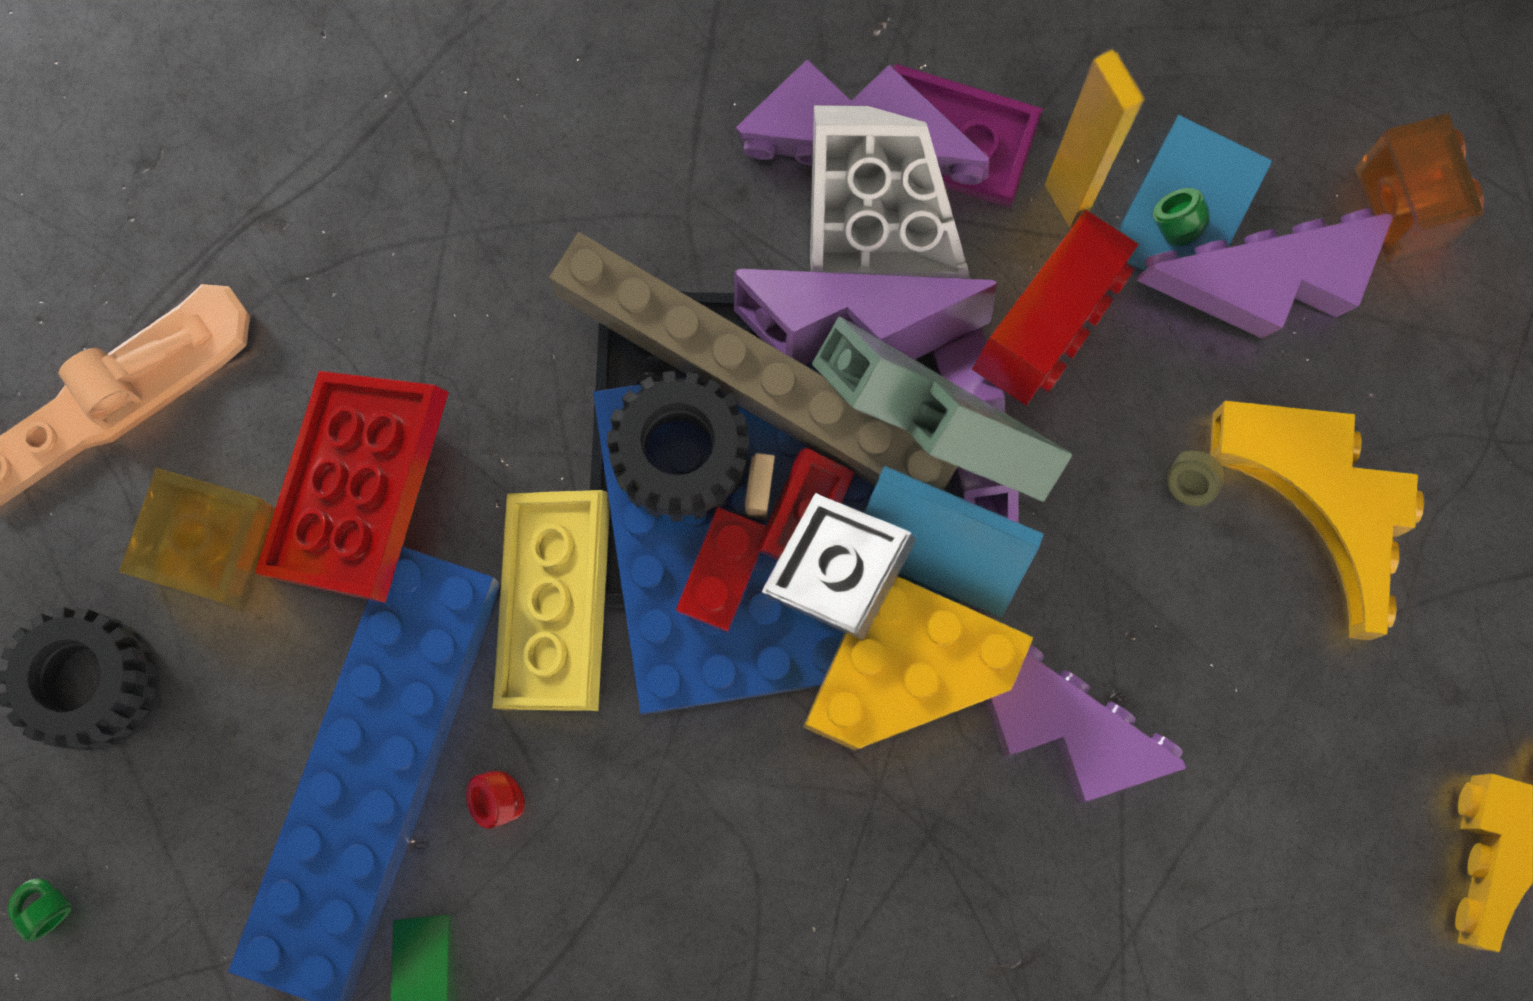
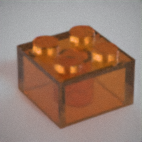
M1449 113L1387 129L1355 167L1368 207L1372 208L1374 216L1386 213L1393 216L1382 245L1388 263L1447 248L1484 214L1483 190L1479 182L1471 177L1465 160V140L1461 132L1454 129Z

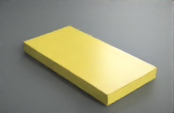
M589 490L507 493L493 709L598 711L610 518L608 492Z

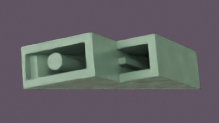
M840 316L812 363L852 408L905 429L929 455L1040 501H1045L1073 456L1068 450Z

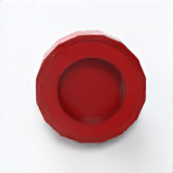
M492 770L476 775L470 779L466 788V804L473 820L482 828L492 829L519 818L524 812L525 800L523 792L516 780L504 771Z

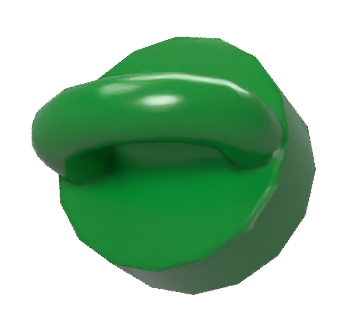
M1182 188L1167 194L1153 209V218L1159 231L1168 244L1175 247L1185 246L1199 238L1205 232L1210 220L1209 207L1203 194L1193 188Z
M37 878L28 880L15 890L9 899L7 911L10 920L13 922L12 926L25 942H34L51 932L69 915L72 910V903L60 889H55L45 879ZM38 892L41 897L23 911L22 908L25 900L31 894Z

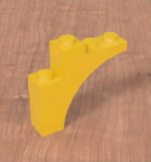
M1224 401L1213 412L1210 455L1221 466L1240 471L1273 488L1294 504L1311 522L1332 554L1342 579L1349 613V638L1373 640L1387 635L1388 628H1391L1395 622L1397 611L1396 598L1394 595H1390L1391 574H1394L1398 567L1399 545L1392 540L1393 536L1399 537L1414 529L1415 524L1419 523L1422 518L1424 495L1422 491H1417L1418 474L1352 467V464L1357 463L1362 444L1361 433L1354 431L1355 414Z
M1491 773L1472 776L1471 781L1467 782L1462 788L1458 800V812L1460 815H1463L1460 829L1479 834L1481 839L1480 843H1476L1473 846L1469 855L1467 870L1468 874L1472 876L1468 898H1463L1458 906L1455 926L1460 931L1457 944L1478 950L1500 952L1505 931L1512 915L1526 891L1533 884V785Z

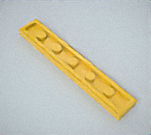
M1113 50L1093 60L1044 184L1069 228L1073 227L1085 209L1090 212L1143 102V96L1118 54L1114 53Z

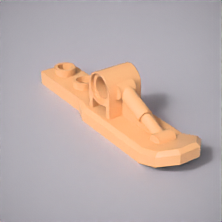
M202 284L176 308L108 354L100 348H89L77 353L64 362L58 374L65 385L57 397L0 436V507L84 449L114 442L222 368L247 345L250 314L229 286Z

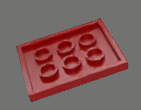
M318 371L255 574L273 580L385 603L449 392L433 384Z

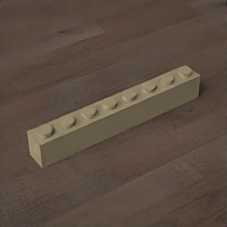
M580 232L577 233L549 276L554 294L559 299L683 373L699 374L700 382L707 384L712 379L721 385V393L725 396L731 394L740 407L822 456L854 471V475L874 487L884 466L944 491L958 467L929 455L905 429L852 408L820 374Z

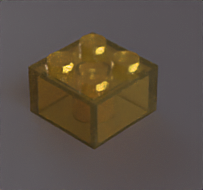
M156 467L119 572L144 583L242 611L275 508L259 497Z

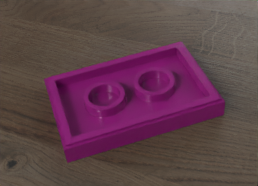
M895 63L893 69L989 157V177L986 180H982L979 184L968 185L955 182L951 179V176L942 175L945 188L1011 208L1043 108Z

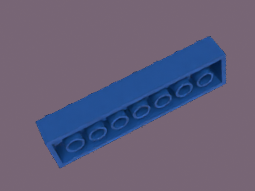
M402 547L386 602L367 601L228 970L229 973L308 1001H352L499 598L501 584L494 577Z

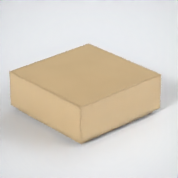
M755 453V456H752L745 502L747 518L767 519L775 458L773 455Z

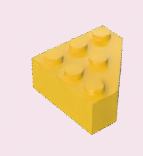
M897 576L864 640L844 633L803 727L852 750H856L1008 692L1014 685L1034 637Z

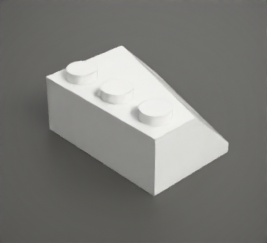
M814 105L810 235L811 272L971 279L926 122L869 106Z

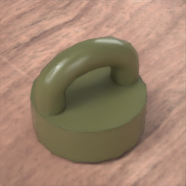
M1187 450L1181 452L1167 474V485L1170 493L1178 501L1195 507L1204 506L1214 501L1224 484V472L1221 464L1213 456L1201 451Z

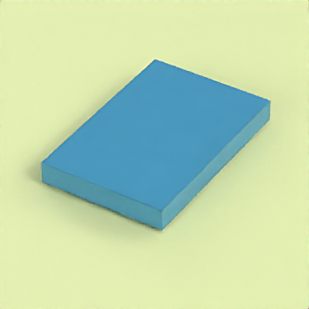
M1178 115L1118 230L1139 243L1127 263L1145 271L1147 270L1145 259L1159 253L1177 251L1178 258L1196 255L1194 250L1196 247L1218 240H1226L1229 247L1272 160ZM1182 188L1197 189L1203 194L1209 207V224L1205 232L1195 241L1185 246L1175 247L1169 245L1154 221L1153 209L1164 196Z
M884 466L864 514L911 532L915 537L916 541L899 574L1001 618L1037 553L1044 535Z

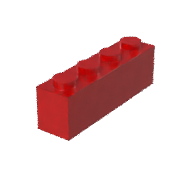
M1085 209L990 336L971 370L1026 406L1039 388L1049 393L1068 366L1060 361V358L1065 354L1073 360L1091 333L1083 327L1084 324L1089 322L1096 327L1114 300L1106 295L1108 290L1118 295L1136 269L1127 262L1139 243Z

